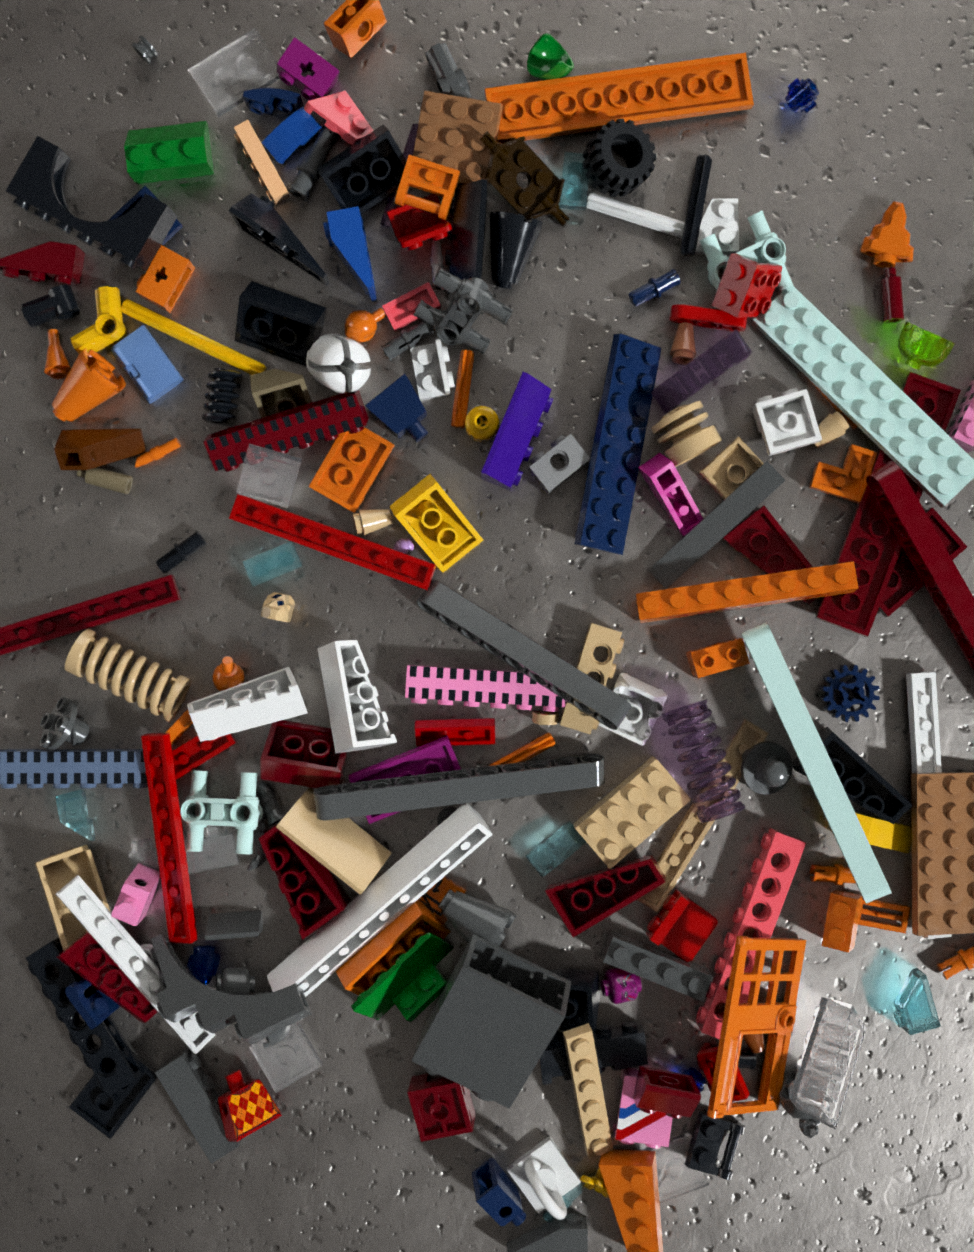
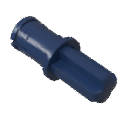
M671 269L656 279L650 278L648 283L628 294L631 304L639 306L654 297L660 298L662 293L681 284L680 277L676 274V270Z

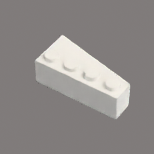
M334 641L318 648L335 753L376 749L397 743L394 733L390 734L386 724L389 721L386 712L381 711L376 697L379 696L377 689L371 685L368 678L369 669L358 641Z

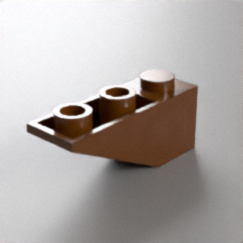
M141 428L61 430L54 451L60 470H89L145 453L146 446Z

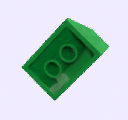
M207 121L128 131L124 145L127 173L136 184L214 175Z

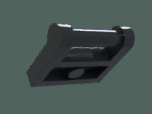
M699 1112L685 1165L693 1170L731 1180L733 1175L731 1168L740 1135L744 1134L746 1126L724 1118H710L706 1113ZM726 1129L730 1133L720 1166L716 1164L724 1130Z

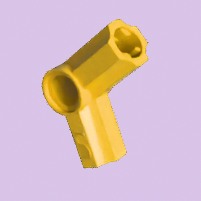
M103 286L94 290L97 310L95 324L70 338L78 354L84 348H87V353L90 350L98 352L106 346L117 344L127 337V328L123 323L120 290L117 287ZM115 324L114 331L108 334V328Z

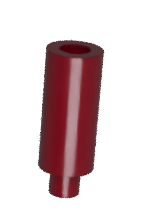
M896 268L885 269V278L881 280L884 323H896L904 320L901 277L896 276Z

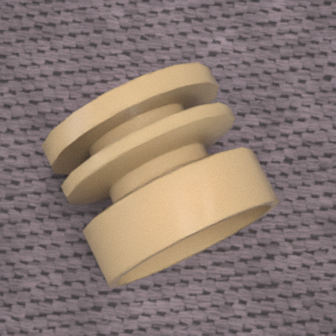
M701 400L692 404H684L672 410L651 428L653 434L666 430L667 433L657 441L659 444L672 441L673 445L664 454L673 462L675 467L691 460L722 441L714 425L701 428L700 424L709 416L707 412L695 417L694 413L704 407Z

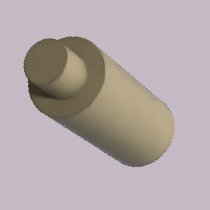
M101 467L77 470V476L85 478V483L126 495L131 491L133 484L132 476Z

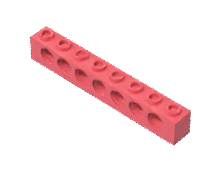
M770 828L769 832L763 835L760 844L762 851L759 858L756 857L751 867L753 875L750 883L747 882L742 891L743 902L741 907L736 908L733 915L734 926L724 939L723 946L725 950L722 957H718L714 967L715 977L713 982L710 983L705 996L707 998L704 1006H700L696 1014V1022L701 1033L720 1039L724 1011L717 1013L715 1008L718 1004H726L728 988H725L724 984L726 980L730 979L737 936H743L744 931L748 928L754 929V934L751 938H771L806 842L773 828ZM776 853H781L782 859L780 863L772 865V856ZM767 878H772V886L769 889L763 890L761 887L762 882ZM757 903H763V910L759 914H753V906ZM756 950L747 951L744 973L753 971ZM751 981L742 982L739 1003H747Z

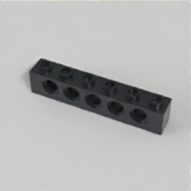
M57 938L26 957L28 968L32 975L36 976L41 983L44 996L50 999L56 1008L57 1018L65 1023L69 1030L71 1041L78 1045L81 1050L84 1063L96 1075L99 1088L110 1097L135 1081L144 1071L111 1016L107 1017L92 1030L86 1022L80 1019L78 1011L66 996L65 990L70 984L79 982L83 977L56 957L63 951L60 940ZM53 965L59 969V977L53 974ZM91 985L84 991L83 995L87 999L96 991ZM93 1034L100 1038L101 1045L93 1041ZM106 1058H111L114 1061L115 1068L107 1064Z

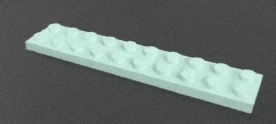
M794 286L782 291L771 302V306L765 314L760 313L758 317L753 319L752 324L941 508L974 478V459Z

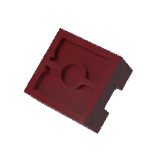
M428 1073L412 1076L407 1094L421 1142L473 1132L476 1114L468 1088L445 1077H431Z

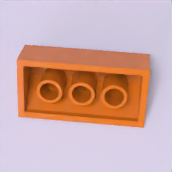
M418 899L335 972L344 988L359 996L376 982L379 975L387 972L396 963L399 956L407 953L415 945L419 937L430 932L419 924L421 919L438 929L440 932L437 936L441 939H444L451 932L450 929Z

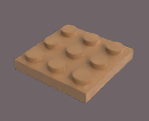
M424 90L413 156L459 170L460 178L458 184L465 185L482 179L486 180L485 176L491 155L489 154L490 150L479 139L488 131L497 141L503 105L501 103Z

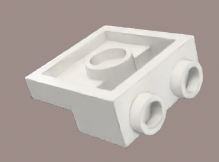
M798 388L784 391L782 396L773 398L772 395L764 396L757 399V403L752 407L759 433H762L768 456L818 443L822 440L807 389L798 391Z

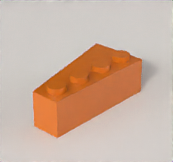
M613 1149L601 1155L598 1165L627 1252H663L656 1151Z

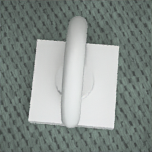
M550 1136L507 1166L508 1173L538 1214L546 1209L558 1220L566 1217L567 1208L562 1196L579 1185L581 1181L579 1175Z

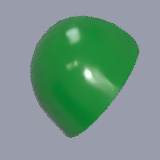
M548 33L543 34L535 42L527 59V69L530 75L542 80L564 78L574 68V63L567 51Z

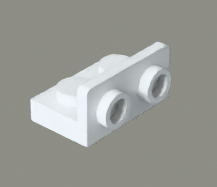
M435 339L436 343L416 346L410 349L420 401L451 396L450 388L455 387L452 371H446L445 362L450 361L447 345L442 346L441 339Z

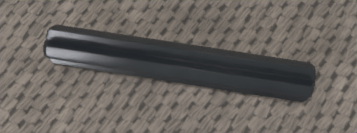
M707 154L698 155L696 159L680 246V253L685 257H692L696 252L712 159Z

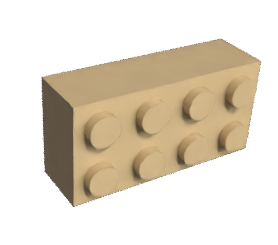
M651 756L575 821L573 825L607 867L611 869L692 799L654 756Z

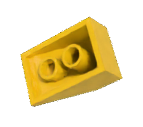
M431 474L427 475L389 506L395 517L442 573L483 541L482 537Z

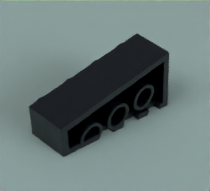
M629 1021L616 1027H611L608 1024L596 1026V1033L593 1038L600 1074L605 1071V1067L611 1066L612 1070L616 1071L648 1064L645 1032L642 1024ZM556 1031L540 1058L543 1085L551 1084L552 1078L563 1076L565 1081L571 1080L563 1032L558 1033Z

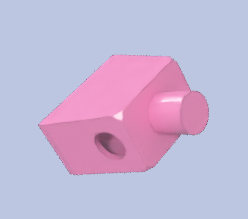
M138 863L124 882L111 916L130 925L137 926L148 912L161 880L160 871ZM138 880L145 882L146 886H139Z

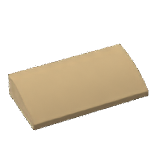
M309 787L276 827L361 895L392 852L349 818L335 820L317 819L314 790Z

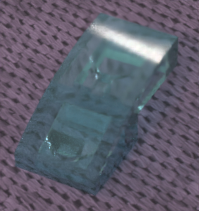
M569 821L548 839H544L526 855V858L539 875L544 877L576 852L586 841Z

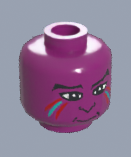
M617 967L608 969L605 972L604 980L600 981L603 996H608L614 1004L634 1001L638 996V992L642 990L640 976Z

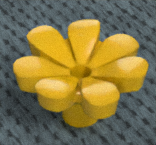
M599 1167L595 1176L588 1177L582 1175L580 1181L584 1183L583 1186L586 1189L592 1190L595 1188L594 1190L597 1193L609 1198Z

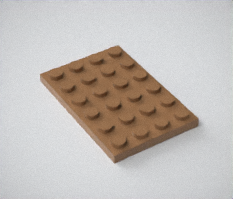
M974 772L911 773V804L913 805L911 807L912 934L928 936L974 933Z

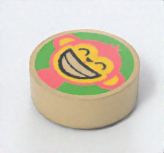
M533 711L532 722L539 725H555L559 722V712Z

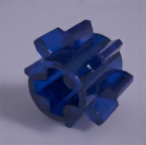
M796 78L787 86L789 91L785 100L790 109L795 113L799 111L808 113L817 105L815 100L819 95V90L811 79L799 80V78Z

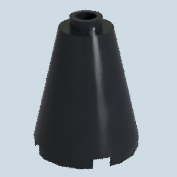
M496 211V213H490L492 280L497 282L496 287L511 289L512 285H518L542 229V221L532 218V222H527L523 215Z

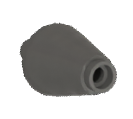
M449 889L438 908L443 910L442 914L467 943H469L474 934L492 944L500 946L506 936L504 933L505 927L508 929L516 918V915L506 908L459 891L454 892Z

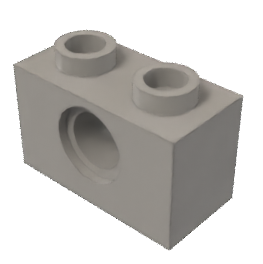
M572 434L566 438L561 435L550 444L552 446L550 451L546 454L541 451L530 460L532 465L528 471L547 495L590 461V457ZM555 456L563 458L565 466L561 469L553 468L550 463L551 458Z

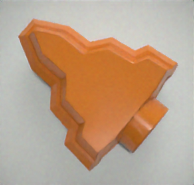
M894 201L883 213L881 223L875 225L870 236L863 239L860 252L874 258L873 264L877 267L891 268L895 267L896 263H911L913 261L914 247L910 245V233L905 228L907 216L903 203Z

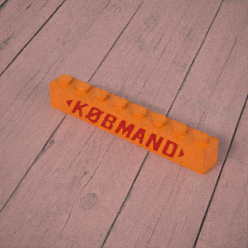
M853 561L637 593L636 600L640 623L853 593L858 589V582Z

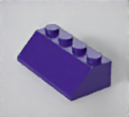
M522 372L481 471V479L509 491L512 485L518 486L523 475V471L519 470L522 461L528 462L534 448L529 446L533 436L538 438L544 424L539 420L543 412H549L554 398L549 397L552 389L526 372Z

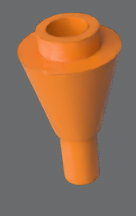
M50 329L47 331L49 346L44 373L53 379H63L67 377L71 367L60 345L58 330Z

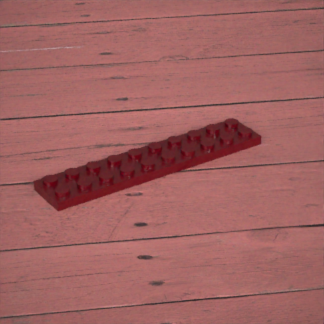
M910 372L906 377L902 391L946 432L961 390ZM880 448L871 473L889 461L894 462ZM902 470L915 495L920 500L923 490ZM866 485L861 501L857 506L836 564L854 561L858 589L853 593L823 597L815 617L818 620L863 637L869 636L902 548L900 541L868 485Z

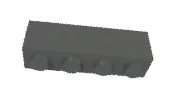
M613 930L609 931L600 953L604 963L702 1002L713 978L706 967L691 961L686 962L676 955Z
M187 1047L163 1062L155 1071V1074L210 1163L212 1164L239 1147L242 1139L238 1142H228L226 1139L218 1103L219 1095L215 1090L213 1079L202 1070L201 1061L197 1054L192 1053Z

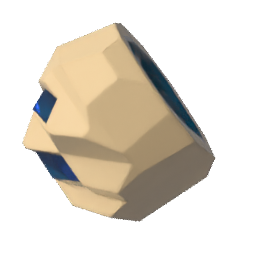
M274 592L268 595L264 601L261 617L290 622L295 602L290 595Z

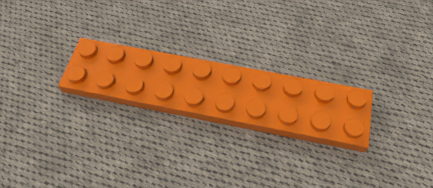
M746 52L485 88L486 101L503 105L497 142L501 144L523 136L526 138L523 141L597 131L609 121L614 120L616 122L618 119H624L625 123L631 120L634 121V125L748 110L752 109L754 105Z

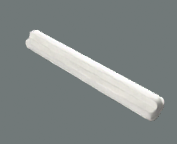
M590 193L586 201L588 209L682 238L685 222L599 194Z

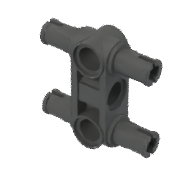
M440 268L433 284L454 295L453 300L447 309L443 311L421 300L413 315L434 326L433 329L437 332V337L444 344L456 345L464 343L484 354L491 339L473 330L471 326L478 316L483 313L505 325L513 309L494 299L488 285L482 279L472 277L461 280Z

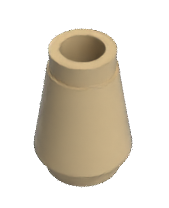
M838 411L833 414L829 413L818 425L822 440L813 445L818 449L846 434L845 431L849 428V424Z
M390 509L358 510V513L352 514L356 534L363 533L364 536L393 524Z

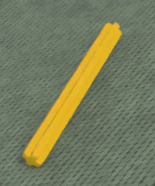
M129 299L123 301L121 311L124 314L246 373L254 375L267 370L264 364Z

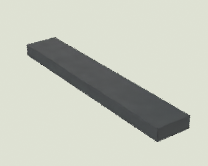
M766 461L648 570L667 589L786 480Z

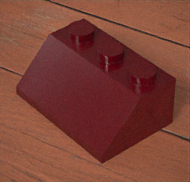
M284 720L277 721L271 725L260 759L261 779L316 789L323 786L342 784L348 752L335 753L331 728Z

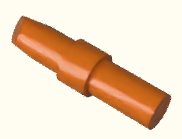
M174 438L160 446L157 445L149 449L150 451L136 458L135 468L146 465L154 460L157 461L163 458L164 455L180 448L179 440Z

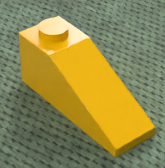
M855 811L870 845L909 853L912 842L911 826L897 822L892 824L885 819Z

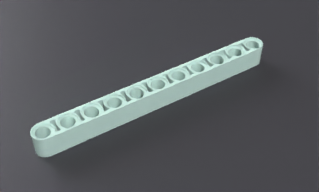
M767 622L741 633L865 903L867 904L892 894Z

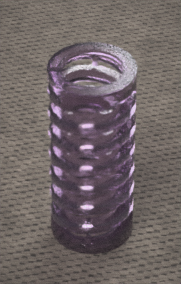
M707 699L661 714L663 720L668 723V726L674 725L668 729L670 736L693 732L676 740L672 745L674 749L678 750L700 745L677 757L679 763L704 759L683 769V776L688 777L711 772L687 784L688 790L717 785L693 796L692 803L698 804L724 798L706 808L705 805L697 807V817L700 823L717 820L746 808L741 801L736 802L741 797V792L738 789H730L735 785L736 778L732 775H725L731 770V764L719 762L725 758L726 750L714 748L721 743V737L719 735H708L717 728L716 723L713 721L702 722L712 714L711 709L707 707ZM689 718L679 724L675 723V721Z

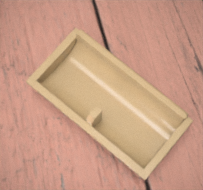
M87 844L34 863L63 951L87 932L55 895L67 883L79 875L110 911L91 849L88 848Z

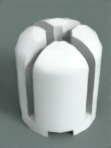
M326 334L318 337L319 339L307 351L306 357L308 372L316 382L336 393H345V390L352 393L364 386L371 373V367L361 364L371 361L369 353L364 346L353 339L338 334Z

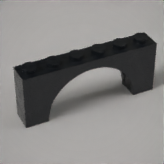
M37 136L6 189V192L15 198L13 203L27 212L31 208L35 211V216L47 223L50 220L56 222L55 226L69 235L73 231L78 234L76 238L88 246H91L93 243L98 245V250L108 257L113 258L114 255L120 257L119 261L130 269L134 270L135 267H138L146 272L178 216L168 205L146 193L134 208L113 220L90 222L73 216L64 195V178L71 158L58 146Z

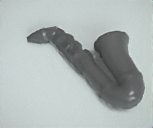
M257 781L256 797L260 800L259 804L263 809L262 819L258 822L257 830H254L257 856L250 862L247 868L248 871L258 868L267 860L258 839L266 831L265 819L268 820V826L270 827L281 821L287 814L279 806L274 790L263 781Z

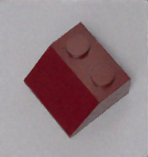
M639 1066L633 1098L636 1107L645 1113L654 1114L655 1111L666 1113L669 1117L681 1119L682 1116H692L700 1102L701 1093L693 1077L690 1075Z

